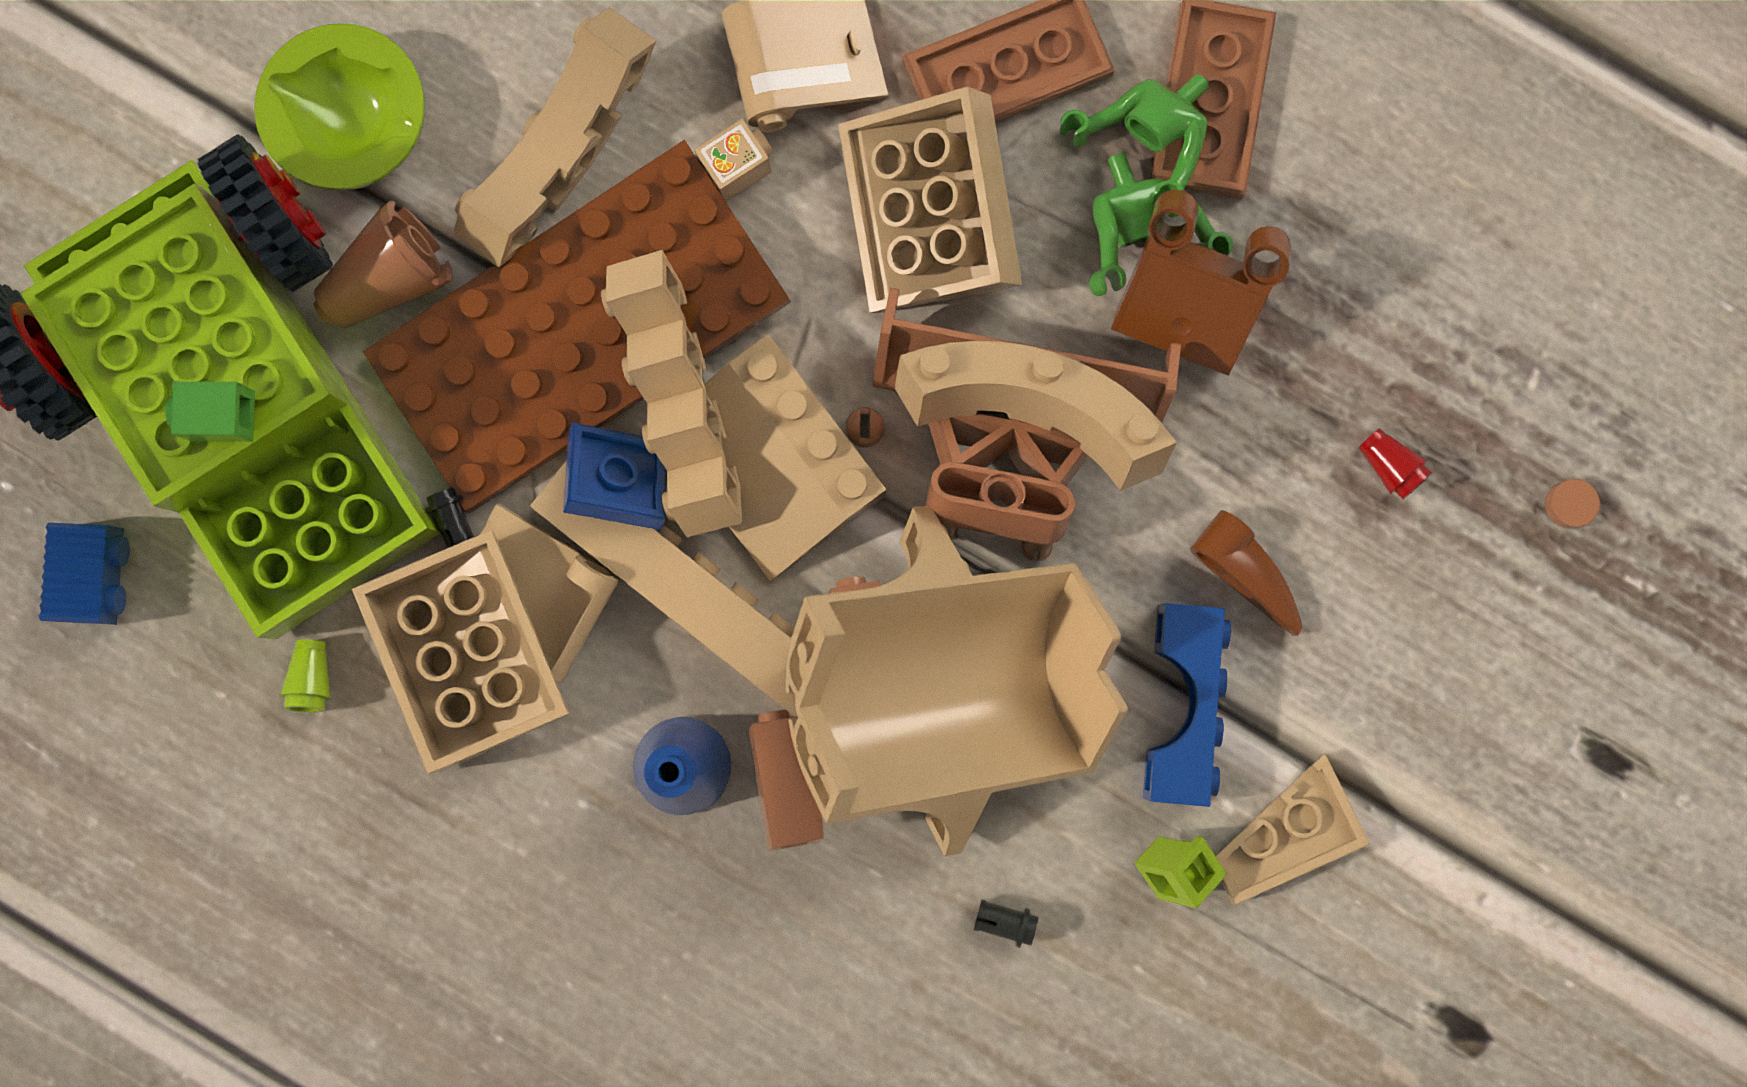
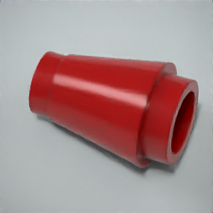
M1380 428L1371 434L1358 448L1364 454L1389 493L1393 494L1396 492L1403 500L1432 474L1424 465L1427 460L1390 435H1386Z

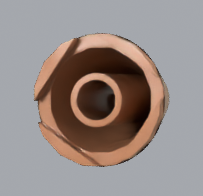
M389 201L384 206H381L334 264L333 268L330 269L314 289L316 301L313 305L317 314L324 322L331 326L337 324L342 328H348L444 287L452 280L453 272L449 261L441 265L434 254L441 248L440 245L411 211L405 207L398 212L394 211V201Z

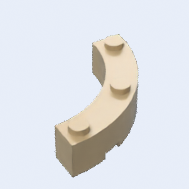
M610 7L593 19L590 17L585 18L574 33L573 42L575 46L559 81L542 110L535 112L525 124L522 139L482 184L475 190L472 188L468 189L458 200L455 207V212L458 216L453 235L499 268L514 255L517 249L530 241L538 228L534 225L537 218L547 207L553 212L558 210L606 144L622 117V114L616 111L615 108L625 90L631 93L637 88L657 40Z
M965 341L925 347L900 355L895 390L917 427L952 417L976 416L977 410L1005 412L1010 419L1026 422L1048 431L1058 429L1080 442L1079 449L1097 462L1120 491L1162 474L1177 443L1162 422L1124 387L1101 372L1052 351L1008 342Z

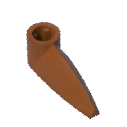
M1220 510L1191 546L1192 554L1292 636H1298L1303 626L1295 600L1283 575L1265 550L1254 539L1253 531L1238 517L1227 511Z

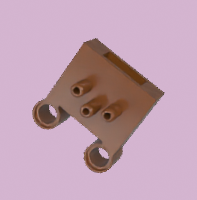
M1170 190L1160 195L1155 202L1149 224L1148 239L1118 304L1111 330L1164 351H1168L1171 342L1181 344L1180 357L1229 376L1272 287L1282 282L1288 274L1291 254L1290 239L1278 227H1260L1253 231L1247 239L1243 262L1193 243L1191 239L1193 238L1199 211L1197 202L1186 191ZM1169 213L1178 214L1184 218L1186 223L1181 226H1171L1164 222L1162 216ZM1265 250L1273 251L1279 256V259L1274 262H1262L1256 258L1255 254Z

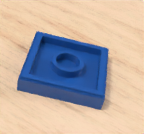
M572 423L568 433L563 513L661 530L665 522L662 494L666 492L667 470L656 453L650 454L648 452L643 436Z

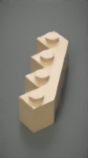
M663 250L607 266L606 288L601 291L602 302L610 318L616 317L627 334V357L622 358V369L630 386L636 385L647 402V425L642 427V436L650 454L656 453L667 470V492L662 494V503L666 516L670 521L675 520L686 537L742 523L741 484L736 467L726 466L722 439L727 438L716 399L710 401L706 394L702 372L707 371L697 333L689 331L686 326L685 316L680 309V305L688 303L680 279Z

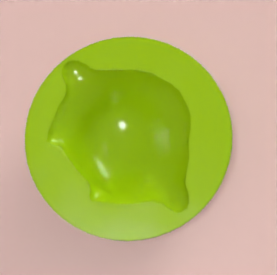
M345 23L326 24L296 35L280 47L271 57L260 76L256 89L254 103L255 122L265 149L272 159L288 174L303 183L320 189L353 190L371 185L385 178L407 159L414 149L423 128L425 94L414 64L406 53L391 39L373 29L360 25Z

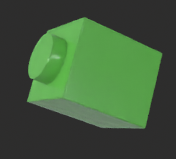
M173 382L172 396L168 398L165 409L166 420L171 427L172 435L194 442H253L254 390L238 382Z

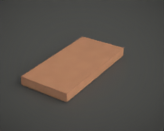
M1039 0L903 55L904 64L920 100L969 86L991 95L995 123L1111 77L1115 71L1085 0Z
M1181 0L1166 87L1176 93L1196 74L1202 75L1209 84L1208 90L1191 104L1207 118L1208 126L1196 168L1184 189L1236 199H1243L1245 196L1276 12L1210 0ZM1184 139L1175 140L1161 152L1154 151L1150 179H1162L1164 181L1170 179Z

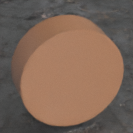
M1570 479L1557 483L1549 490L1545 499L1547 515L1556 525L1563 528H1577L1589 524L1595 519L1600 508V500L1595 488L1588 482L1580 479Z

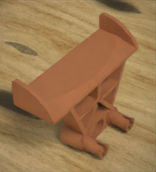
M890 287L880 332L872 386L896 391L895 383L900 355L925 347L965 341L1021 343L895 319L900 289ZM1170 343L1161 371L1032 346L1074 359L1101 372L1128 390L1163 422L1176 392L1181 344ZM976 413V416L952 417L928 423L940 466L932 474L926 506H930L941 524L946 527L950 539H954L958 528L1023 540L1021 550L1028 559L1032 560L1037 550L1039 551L1037 561L1046 560L1052 552L1053 543L1058 542L1064 536L1075 508V497L1071 490L1067 488V485L1089 457L1079 449L1081 443L1058 429L1048 431L1029 423L1010 419L1009 417L1008 419ZM958 444L970 447L960 454ZM1005 452H1008L1010 459L1021 475L986 467L999 459ZM1049 462L1061 464V466L1055 472ZM999 500L1006 503L1008 506L1000 507L995 505L991 501Z

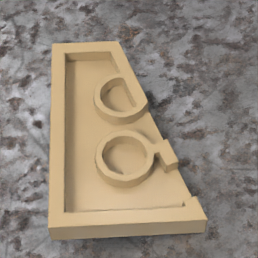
M1323 754L1215 856L1227 873L1221 882L1232 905H1236L1368 846L1370 842L1326 754Z

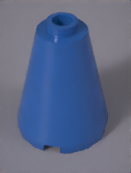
M691 717L671 718L652 727L641 739L634 756V778L643 797L655 808L673 815L698 813L716 802L724 792L731 774L730 752L723 737L705 722ZM669 762L675 763L679 768L677 779L669 771Z

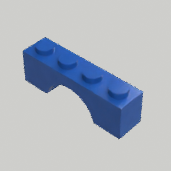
M1164 603L1157 606L1154 653L1169 661L1179 671L1187 687L1189 705L1185 721L1179 731L1167 742L1146 750L1143 799L1210 807L1211 796L1218 795L1220 770L1219 767L1213 766L1214 748L1220 747L1222 744L1224 722L1223 718L1217 717L1218 698H1224L1227 690V670L1221 668L1222 649H1228L1231 638V622L1224 619L1225 608Z

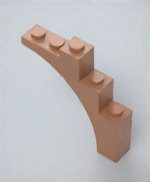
M863 576L849 577L837 581V587L831 588L828 594L881 586L880 581L866 583V578ZM792 693L795 705L796 696L794 693ZM777 710L758 715L759 723L751 724L748 730L768 852L819 843L824 839L822 814L802 773L790 732L788 719L798 718L796 713L795 717H789L788 710Z

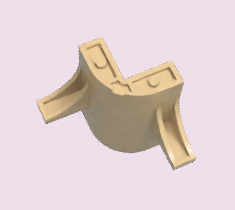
M927 505L912 508L899 543L904 551L908 570L903 575L887 584L874 588L807 596L804 598L788 650L786 692L789 694L794 693L796 696L795 710L798 718L788 719L794 749L802 773L825 823L830 824L895 811L926 813L925 819L944 856L962 853L992 792L1094 773L1127 713V705L1122 694L1116 689L1105 671L1121 640V633L1076 563L972 576L967 562L961 558L949 537L946 527L941 524L935 512Z

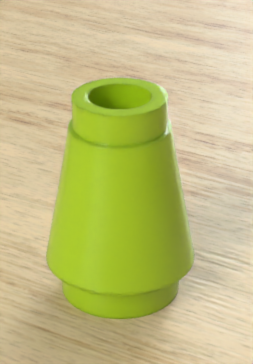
M313 639L296 640L295 649L293 650L280 693V697L285 698V710L307 713L325 711V702L331 700L327 653L325 652L326 642Z

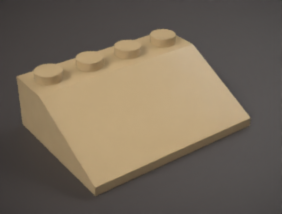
M967 86L838 124L870 313L885 311L890 287L900 289L897 309L977 296L1022 285L991 95Z
M768 333L728 362L704 384L710 401L716 399L727 438L722 439L726 466L736 467L741 484L742 523L729 527L770 582L886 496L884 485Z
M493 530L352 589L427 774L442 772L570 714Z

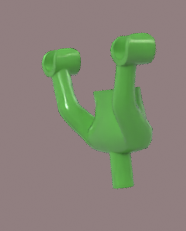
M1196 74L1175 93L1156 80L1147 79L1135 85L1112 105L1089 117L1080 110L1067 111L1061 117L1060 135H1065L1070 130H1077L1074 135L1073 144L1081 147L1086 144L1088 135L1125 119V126L1133 137L1155 152H1161L1167 145L1177 139H1184L1170 179L1160 182L1155 187L1153 205H1155V202L1163 193L1175 189L1183 191L1196 168L1208 125L1207 118L1191 104L1208 90V81L1202 75ZM1169 213L1167 214V216L1174 218L1178 216V214Z
M1125 152L1107 159L1117 187L1098 195L1092 205V214L1099 234L1101 269L1093 273L1089 281L1090 290L1096 296H1102L1107 293L1105 276L1110 280L1111 288L1114 291L1124 287L1126 273L1118 266V244L1121 248L1148 239L1149 224L1154 209L1155 187L1164 181L1162 179L1135 181ZM1197 203L1199 211L1194 232L1200 240L1198 245L1213 250L1214 246L1216 252L1228 256L1233 249L1231 237L1224 232H1216Z

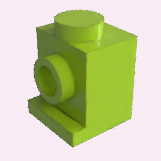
M1158 836L1134 862L1159 900L1195 909L1202 904L1227 875L1215 854L1201 836H1196L1191 842Z

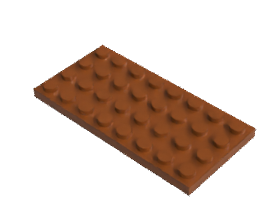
M685 139L517 249L514 255L500 268L494 264L363 351L448 486L454 488L456 495H462L463 499L459 502L465 512H473L566 451L568 447V433L572 423L601 428L644 399L636 385L630 386L623 373L622 358L627 357V334L616 317L610 318L603 306L601 291L606 288L607 266L663 250L683 285L688 303L680 305V309L685 316L686 326L689 331L697 333L704 359L791 303L786 292Z

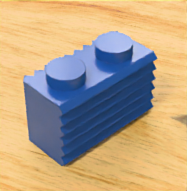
M48 522L46 525L47 534L45 535L46 544L44 546L46 552L43 556L45 563L42 566L44 573L41 585L43 592L40 595L42 602L39 605L41 609L39 614L40 621L117 625V615L123 613L126 605V592L124 587L120 585L121 566L127 564L130 555L129 541L126 537H123L124 528L110 525Z

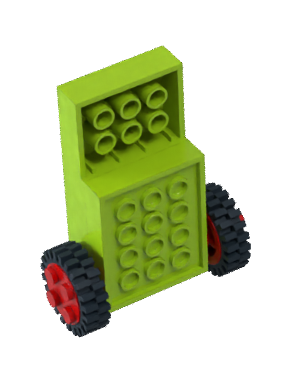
M237 134L198 158V163L190 160L23 265L34 282L29 288L20 293L16 289L12 291L8 285L4 284L2 286L0 284V405L9 412L16 408V415L24 423L29 421L34 431L39 434L43 432L46 438L51 440L55 438L56 441L63 439L98 417L152 505L179 513L257 638L278 639L350 593L353 588L364 584L434 539L441 532L430 514H427L422 501L286 290L290 289L291 292H295L333 268V263L329 259V253L324 248L321 240L326 235L324 228L309 209L305 211L296 200V197L301 195L300 191L285 170L279 171L268 155H258L255 148L243 136ZM173 382H238L254 390L253 442H194L172 435L171 427L166 420L165 409L168 398L172 396Z

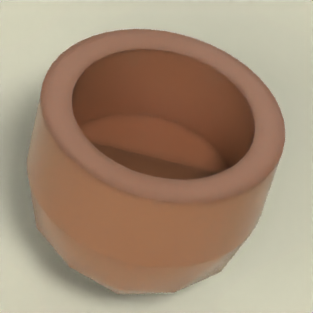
M871 408L856 409L849 415L846 421L847 436L856 446L864 448L874 446L881 440L884 433V421L881 415ZM860 415H870V438H860Z

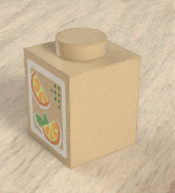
M743 118L694 149L696 158L725 202L771 173L768 156L773 153L769 142L759 128L751 132Z

